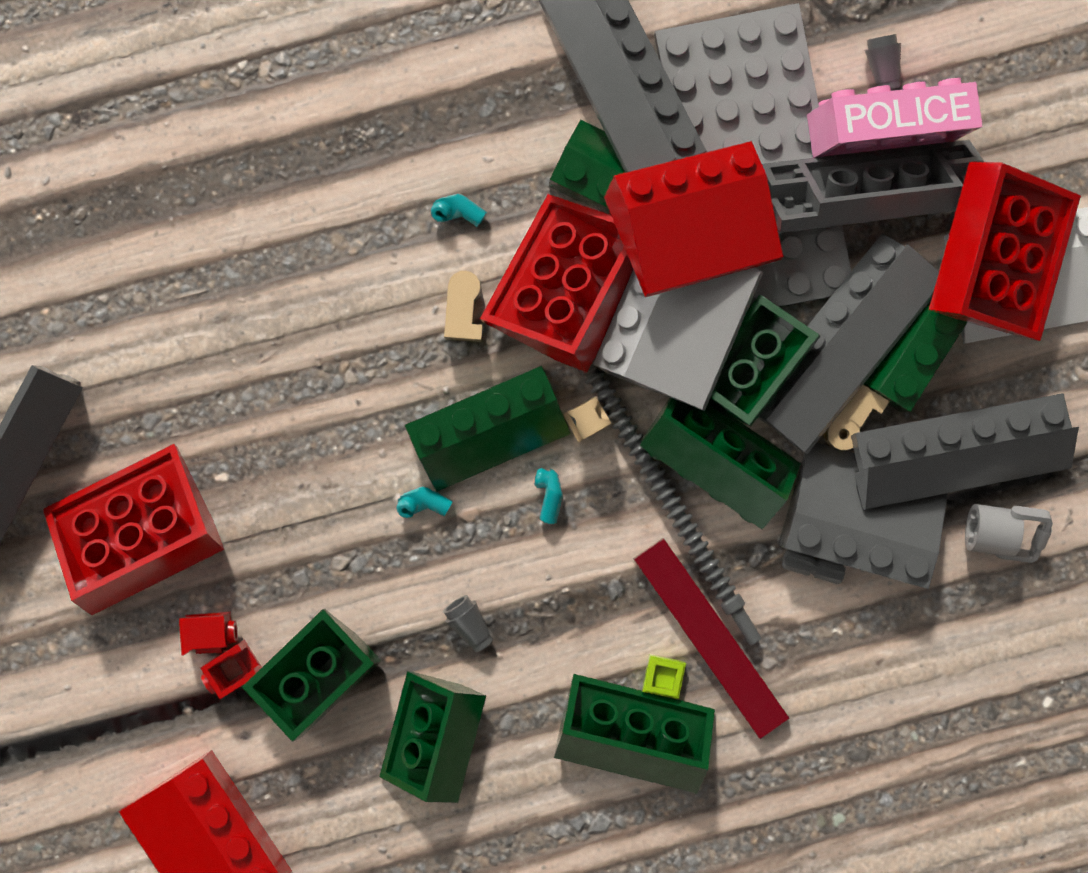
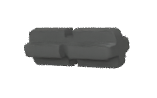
M790 549L785 551L782 559L783 568L807 576L811 573L814 578L835 584H841L844 579L846 568L839 563L821 558L816 560L811 555Z

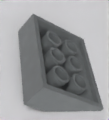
M816 443L807 455L804 453L778 545L786 549L929 589L939 555L948 493L863 510L855 473L859 472L855 453L838 450L821 443Z

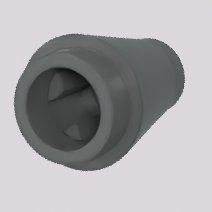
M896 34L867 40L868 49L864 51L877 86L889 85L890 88L900 87L901 43L897 42Z
M468 595L456 599L444 609L443 613L447 617L445 622L475 652L486 648L493 641L476 601H471Z

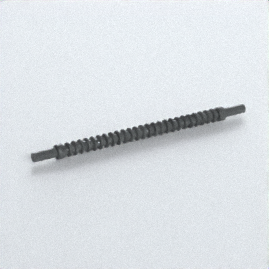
M594 360L588 372L577 369L581 376L586 375L587 380L585 383L593 386L591 393L598 394L599 402H602L604 405L602 408L604 411L609 412L608 418L615 423L613 429H619L620 431L618 438L625 439L626 442L623 446L630 447L629 456H635L637 460L634 464H640L642 467L640 474L647 475L645 482H651L653 485L651 492L656 491L658 493L656 500H662L664 504L662 510L667 509L669 511L667 518L674 520L673 528L678 527L680 530L678 536L685 538L683 545L690 546L689 554L696 556L694 563L701 564L702 567L699 571L707 574L705 581L712 582L713 585H711L710 589L718 592L716 599H722L721 607L726 615L731 614L748 644H755L762 637L743 608L745 605L743 598L740 594L734 593L736 589L734 585L730 586L728 584L730 577L723 576L725 569L718 567L719 559H713L714 551L707 549L706 546H708L709 542L702 541L703 532L696 531L698 524L691 523L692 514L687 515L685 513L687 506H681L679 503L681 496L676 497L674 495L676 488H670V478L665 479L663 477L665 470H659V460L654 461L652 456L640 447L643 434L636 432L638 425L631 424L630 421L633 417L625 414L627 407L620 406L619 403L622 399L614 396L616 389L609 388L611 381L604 379L605 372L600 371L598 367L593 365Z

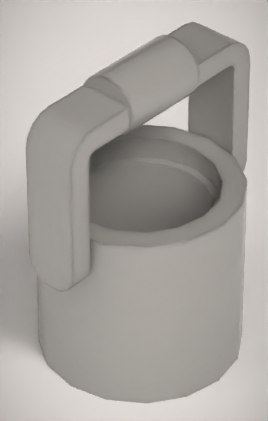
M974 504L966 520V548L973 552L994 554L1001 559L1028 563L1038 560L1041 551L1045 549L1052 533L1051 527L1053 522L1050 512L1022 506H1013L1012 509ZM1024 520L1041 522L1037 526L1031 541L1030 550L1020 549L1024 534Z

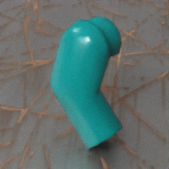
M462 194L439 198L433 203L431 208V216L437 222H445L463 217L476 227L481 224L487 215L485 210Z
M540 468L536 472L534 485L537 488H544L546 490L539 519L548 524H555L558 521L563 500L559 475L553 469L548 471Z
M423 486L401 495L396 509L403 518H411L414 514L426 509H430L445 517L453 501Z

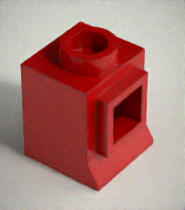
M231 611L186 614L184 618H179L181 656H184L193 649H195L196 654L222 653L227 649L228 645L237 643L238 627L236 620L231 621Z
M245 639L200 667L203 675H201L203 684L211 694L216 693L219 699L244 685L262 668ZM234 657L243 673L229 680L220 665Z

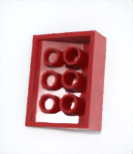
M752 141L614 175L604 196L645 298L776 262L783 258L767 175Z
M969 162L929 310L983 327L1041 341L1081 195L1003 162Z
M547 194L480 317L481 321L555 361L588 372L600 349L633 271L632 264L612 216Z
M175 444L43 509L71 601L90 615H94L224 550L214 520Z
M212 750L118 811L159 873L292 872Z

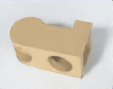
M466 270L459 271L453 274L449 280L444 338L446 340L482 342L483 325L474 324L475 302L481 295V284L477 276L472 272Z
M862 385L823 434L825 442L838 450L853 448L851 435L860 432V428L871 411L882 414L890 401Z
M593 396L563 413L578 443L612 425L597 396Z

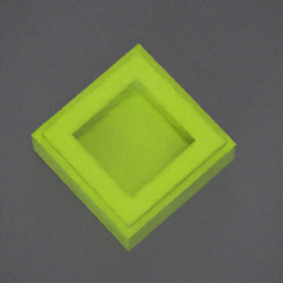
M649 654L642 691L679 699L686 662Z

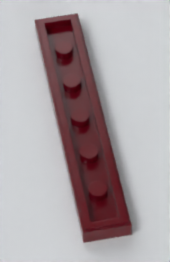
M661 538L633 559L759 739L790 719L665 539Z

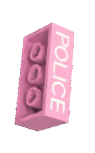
M961 78L942 80L938 82V86L926 87V82H914L904 85L903 90L891 91L889 85L877 86L868 89L867 94L855 95L853 89L840 90L832 93L831 99L819 102V107L807 114L813 158L953 142L983 127L977 83H962Z

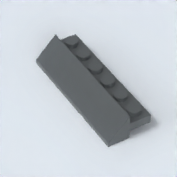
M539 0L625 172L707 152L629 0Z
M970 140L764 163L762 165L767 175L779 232H797L805 229L829 228L837 225L868 223L877 220L902 219L909 216L956 211L969 162H984V160Z
M882 233L809 323L808 327L818 333L820 338L758 418L807 455L931 301L939 271L909 244L903 246Z
M31 365L0 423V542L83 387L79 386L80 381L69 375L57 374L43 366Z
M1064 393L858 432L851 435L859 472L855 473L863 510L1072 468L1079 426L1072 428Z

